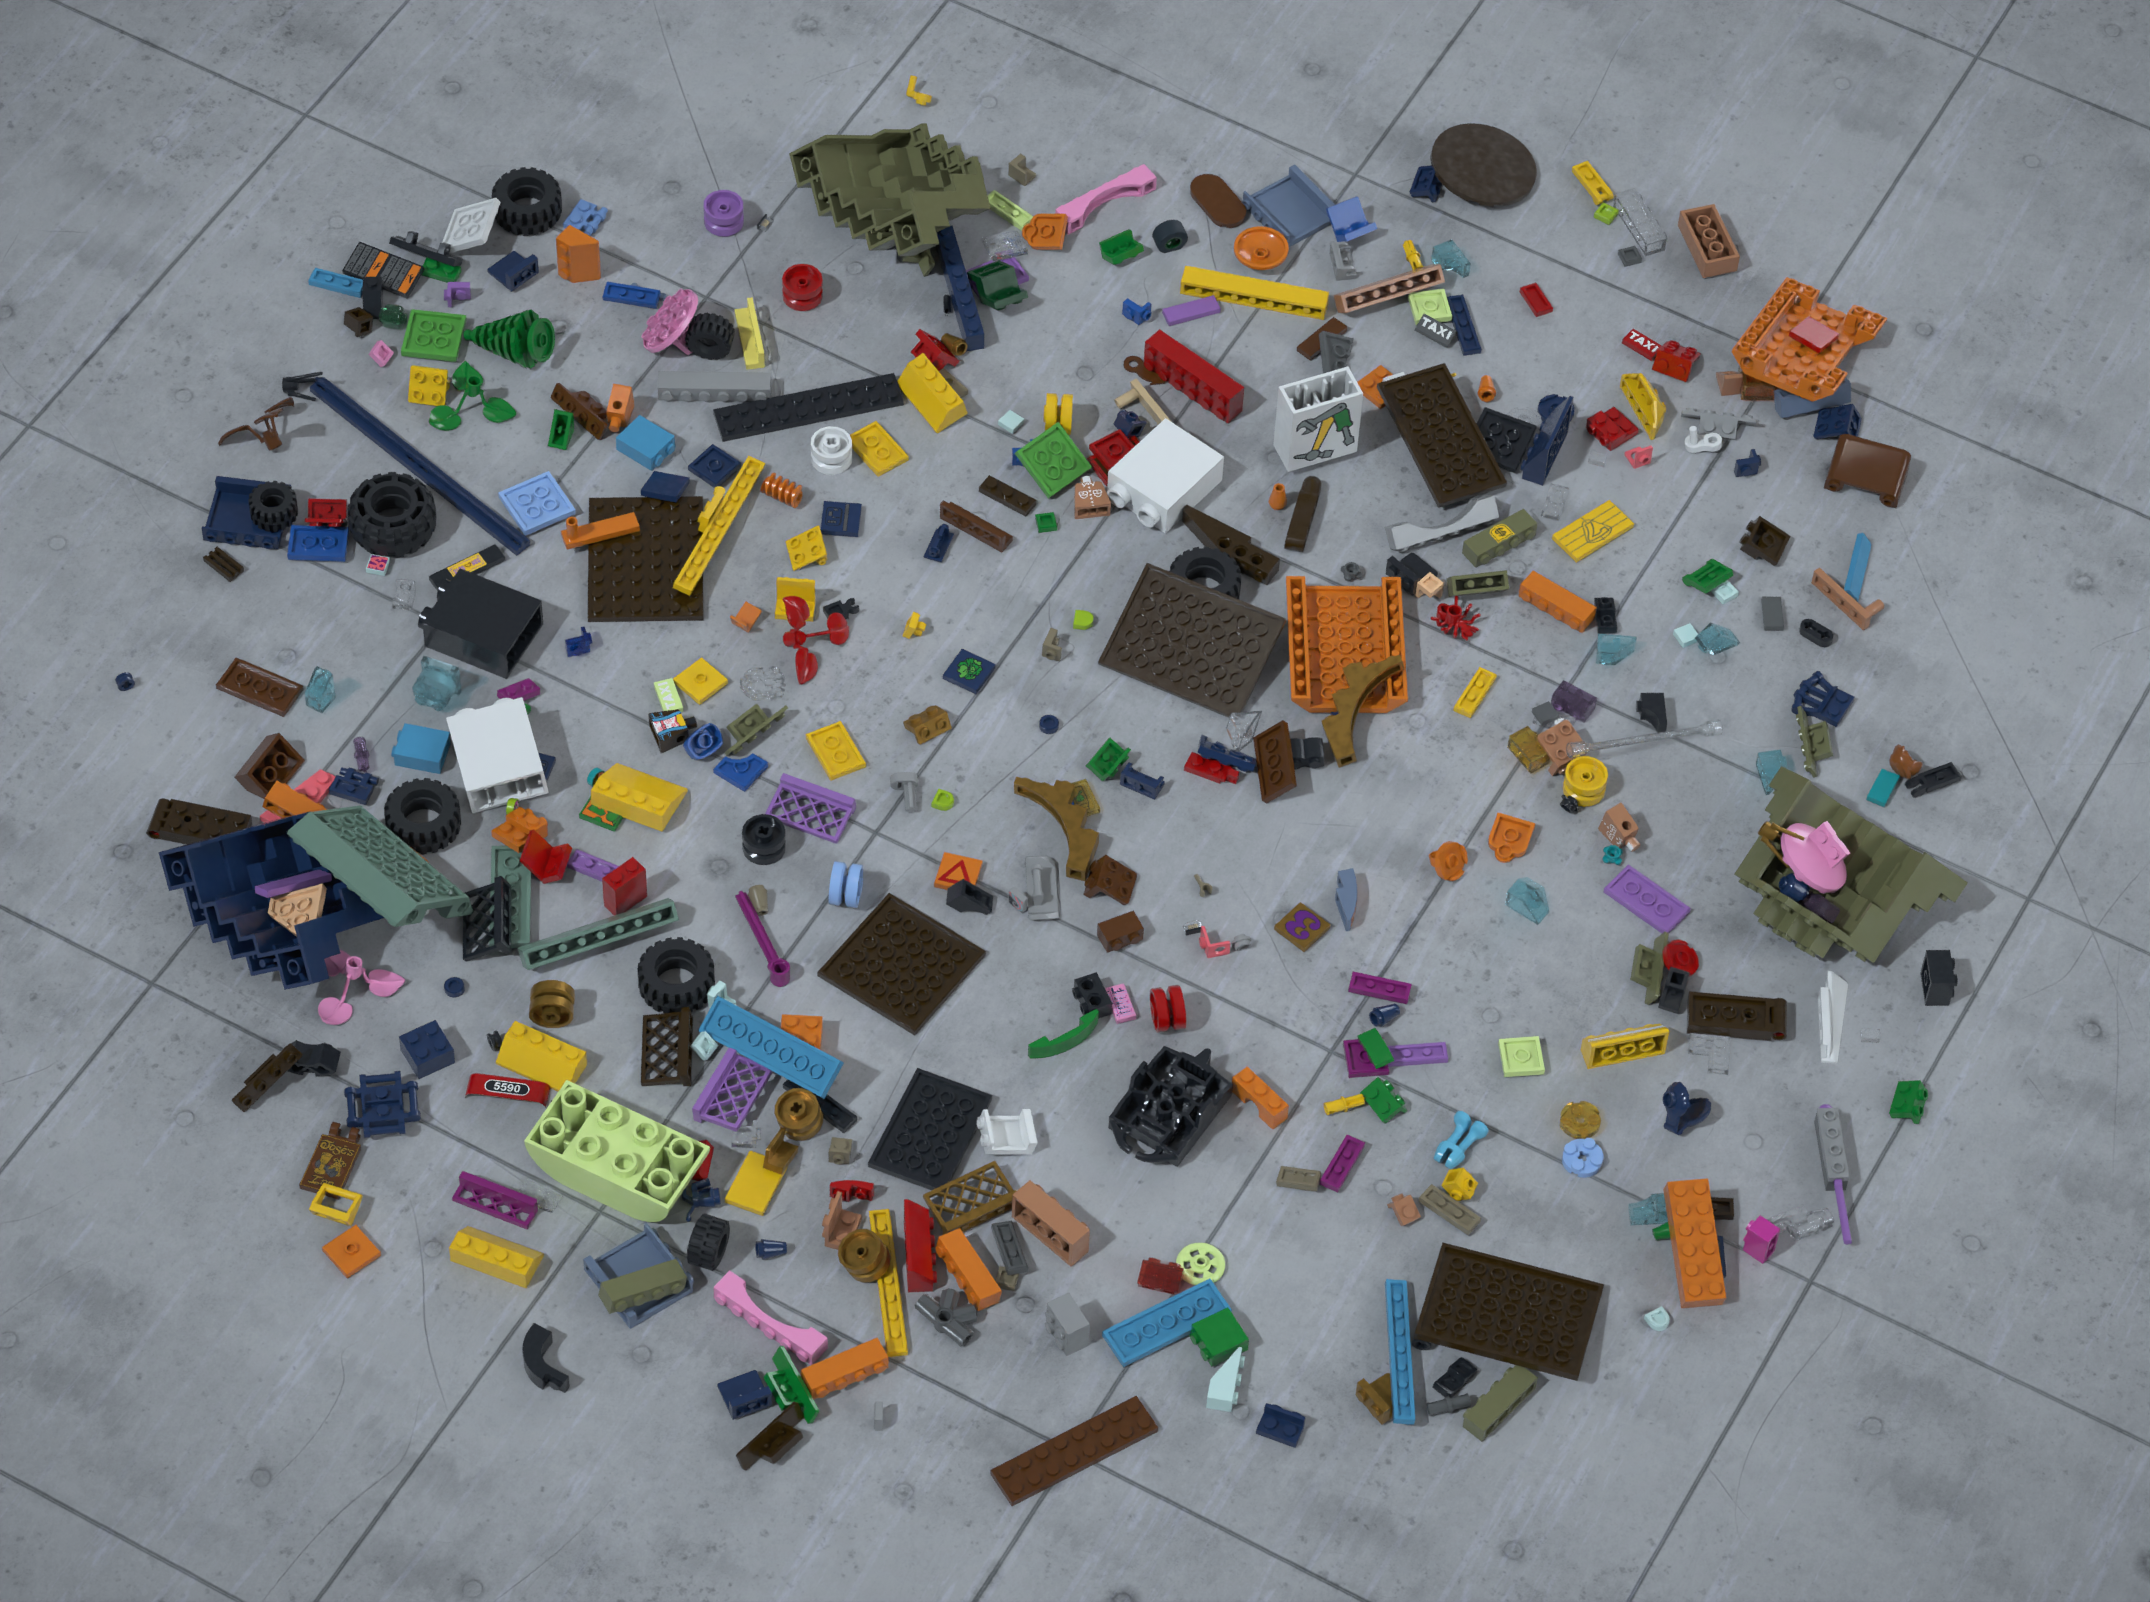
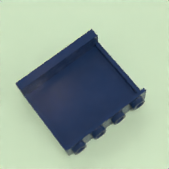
M216 476V491L206 526L201 528L203 540L245 545L248 547L279 549L284 530L279 529L278 532L261 530L258 528V525L255 526L253 524V520L250 517L249 495L254 487L258 488V485L265 484V481Z

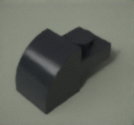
M1670 967L1659 1002V1009L1678 1014L1690 972Z

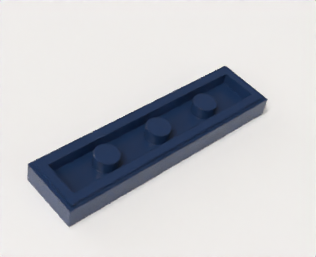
M1464 295L1448 296L1447 300L1452 314V324L1454 330H1456L1455 333L1463 356L1480 354L1482 349Z

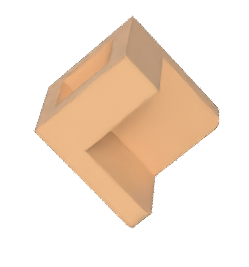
M1429 572L1417 582L1415 596L1419 598L1425 593L1430 598L1434 595L1440 598L1443 594L1444 582Z

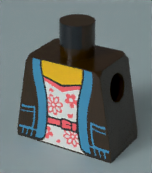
M678 709L648 714L649 727L660 753L684 744L685 740L689 737L688 730L697 728L695 717L684 719L681 711Z

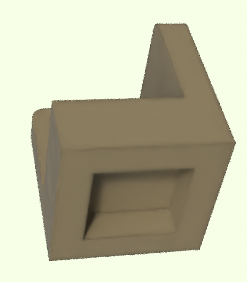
M1019 154L1009 163L1008 176L1023 186H1026L1036 177V173L1026 167V157Z

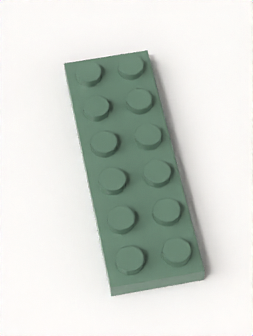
M506 845L492 846L491 884L494 883V878L502 876L511 885V948H518L530 944L531 871L520 862L522 852L517 853ZM494 890L490 891V898L494 894ZM493 905L490 907V914L494 910ZM494 922L490 923V930L494 927ZM493 938L489 941V947L494 945Z

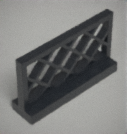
M502 876L494 878V883L465 892L469 899L478 896L471 905L473 912H478L476 917L471 922L469 920L471 915L463 916V960L465 962L500 950L504 954L511 952V885ZM494 890V894L491 896V898L487 899L486 896L488 895V893ZM483 900L487 902L481 910L477 909ZM493 905V906H494V910H493V912L488 916V915L485 914V913H486V912L489 910V908ZM483 916L486 917L485 922L479 927L477 925ZM491 922H494V927L490 932H487L486 928ZM474 927L477 928L478 931L474 934L472 938H470V932L474 929ZM485 933L487 936L481 943H478L479 937ZM493 938L494 945L486 948L485 946ZM476 944L478 946L476 950L472 953H469V950L472 948V946Z

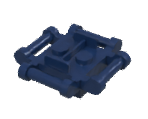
M401 1071L371 1076L360 1074V1088L347 1087L344 1089L348 1109L347 1127H363L364 1138H371V1135L391 1133L406 1134L405 1123L416 1122L421 1119L417 1101L418 1082L409 1081L406 1084H402ZM395 1081V1085L367 1087V1084ZM403 1093H409L410 1111L408 1113H404ZM355 1098H361L363 1117H356Z

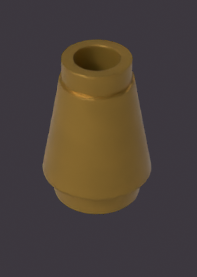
M948 333L941 337V342L953 355L961 356L966 352L967 344L964 339Z

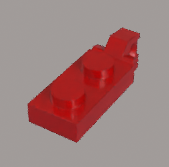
M1191 752L1184 766V771L1219 784L1225 781L1236 784L1239 779V771L1232 769L1231 766L1223 765L1213 759L1203 758L1194 752Z

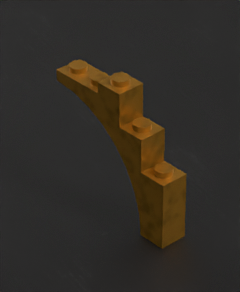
M1400 655L1390 656L1378 663H1371L1363 668L1361 662L1351 663L1343 668L1349 688L1340 689L1332 694L1338 714L1329 715L1321 720L1338 768L1357 761L1353 748V730L1360 707L1368 695L1380 683L1390 676L1405 670Z
M1016 777L1014 781V794L1029 798L1051 813L1061 825L1069 846L1066 877L1086 881L1090 865L1099 844V832L1089 828L1084 829L1087 820V808L1077 804L1072 805L1075 797V784L1056 780L1054 786L1045 782L1040 783L1029 778Z

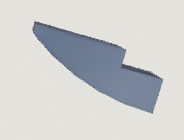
M1353 868L1338 871L1337 885L1339 888H1336L1335 902L1346 931L1351 929L1357 904V882Z

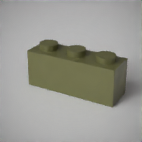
M1507 570L1446 578L1449 597L1500 592L1509 589Z

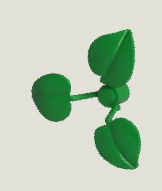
M464 361L452 376V385L457 390H464L457 409L453 411L451 407L446 405L435 407L430 413L429 424L436 429L444 431L456 429L461 423V418L457 414L467 395L469 397L480 395L482 404L485 406L483 408V415L491 422L507 421L516 416V411L508 402L498 397H491L486 402L483 395L484 390L481 389L483 384L481 374L471 367L467 361Z

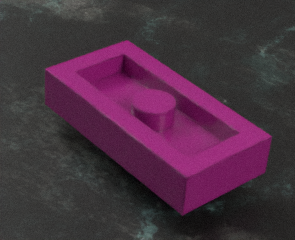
M529 678L497 690V697L499 699L511 698L514 700L522 697L523 701L540 695V688Z

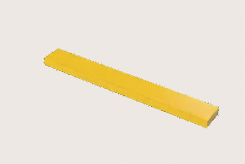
M890 1210L869 1211L870 1229L882 1240L889 1249L891 1256L890 1265L886 1273L877 1279L886 1353L888 1357L908 1355Z

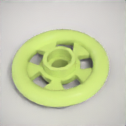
M1192 1243L1179 1252L1176 1258V1269L1179 1276L1191 1285H1197L1208 1279L1215 1283L1222 1277L1225 1271V1259L1222 1253L1210 1244ZM1198 1251L1199 1255L1192 1257L1190 1253ZM1207 1253H1210L1211 1255L1214 1256V1258H1213L1212 1260H1210V1259H1209L1207 1256H1205V1255H1206ZM1202 1261L1204 1264L1200 1265L1197 1262ZM1190 1262L1191 1268L1185 1269L1184 1263ZM1211 1266L1217 1268L1214 1273L1209 1272ZM1194 1273L1203 1274V1278L1194 1277Z

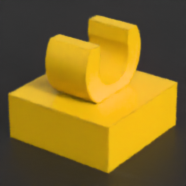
M916 612L911 614L906 622L903 637L910 639L912 634L921 637L927 624L919 621L920 614Z

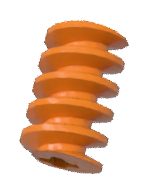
M776 473L768 476L760 488L761 493H766L767 496H772L773 499H779L780 502H785L786 505L793 508L798 507L802 499V485H798L795 488V482L789 485V479L783 481L782 476L776 479Z

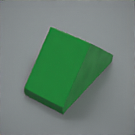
M554 409L548 446L567 450L574 432V416L571 412Z

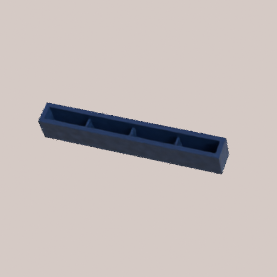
M953 225L937 232L939 244L935 245L951 296L961 336L967 344L966 352L984 349L985 334Z

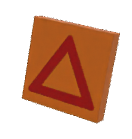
M944 852L934 887L948 890L950 886L962 879L976 886L983 860Z

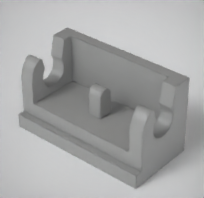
M1331 241L1329 254L1336 281L1356 279L1350 249H1340L1341 247L1349 246L1348 242Z

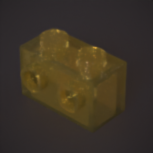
M1526 726L1509 736L1507 748L1531 774L1548 765L1550 758L1538 742V734L1532 731L1529 726Z

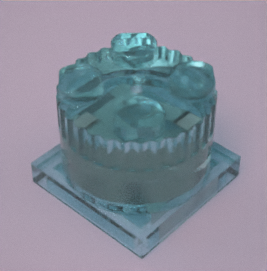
M423 656L421 660L422 671L412 687V692L415 695L414 700L419 705H427L436 711H441L447 706L453 695L459 696L461 693L459 667Z

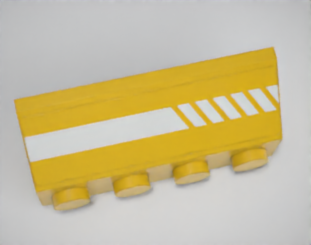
M1659 1023L1647 1024L1638 1028H1627L1618 1032L1611 1031L1597 1036L1590 1035L1582 1039L1580 1050L1587 1069L1663 1055L1666 1051L1669 1029Z

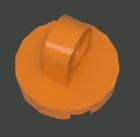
M1448 841L1443 843L1437 851L1429 854L1431 866L1435 867V871L1441 879L1455 881L1463 875L1464 863L1467 864L1468 862L1467 851L1463 845Z

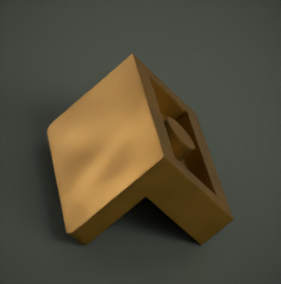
M782 1127L767 1146L763 1168L781 1175L798 1153L799 1147L784 1141L785 1128Z

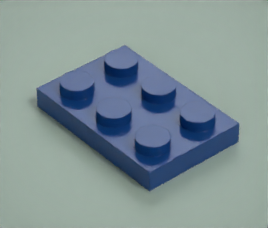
M291 525L287 553L288 560L345 562L349 527Z

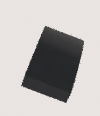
M1594 598V606L1597 607L1595 613L1597 632L1617 633L1614 598Z

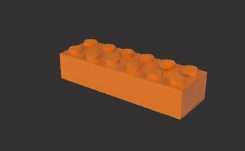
M1708 1178L1667 1182L1663 1191L1681 1309L1722 1305L1726 1300V1292Z

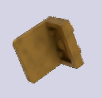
M1390 1373L1384 1374L1370 1384L1364 1378L1357 1382L1356 1396L1381 1425L1392 1419Z

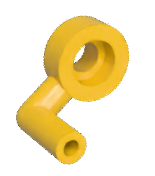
M910 75L906 95L916 99L917 104L926 105L927 102L930 103L931 95L914 91L917 76Z

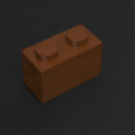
M1134 910L1097 924V936L1107 953L1118 951L1122 947L1137 944L1143 940L1144 928Z

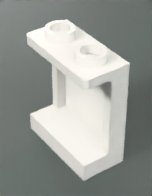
M983 1109L980 1117L977 1118V1128L981 1132L980 1142L981 1146H984L985 1154L1032 1155L1038 1144L1030 1109H1022L1019 1116H989L988 1109Z

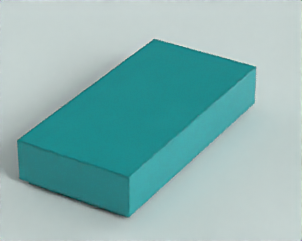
M1882 768L1866 800L1885 807L1899 781L1900 775Z

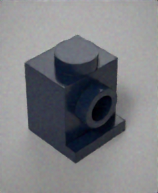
M1123 409L1117 414L1113 424L1118 430L1121 429L1127 438H1131L1133 436L1139 437L1147 422L1145 420L1141 421L1133 411L1127 412Z

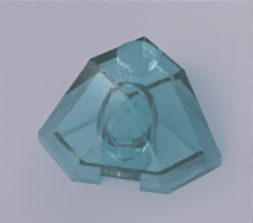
M1528 877L1518 878L1507 891L1505 905L1538 925L1549 913L1545 889Z

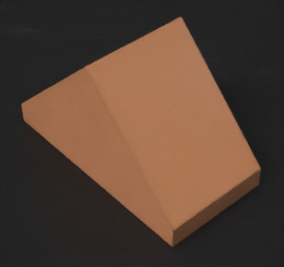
M1736 371L1716 372L1721 396L1740 394L1742 373Z

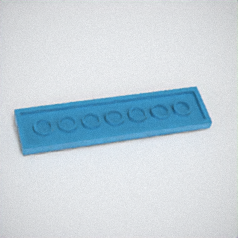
M719 996L716 997L698 1030L700 1033L706 1031L713 1040L728 1048L735 1049L737 1053L825 1099L844 1062Z

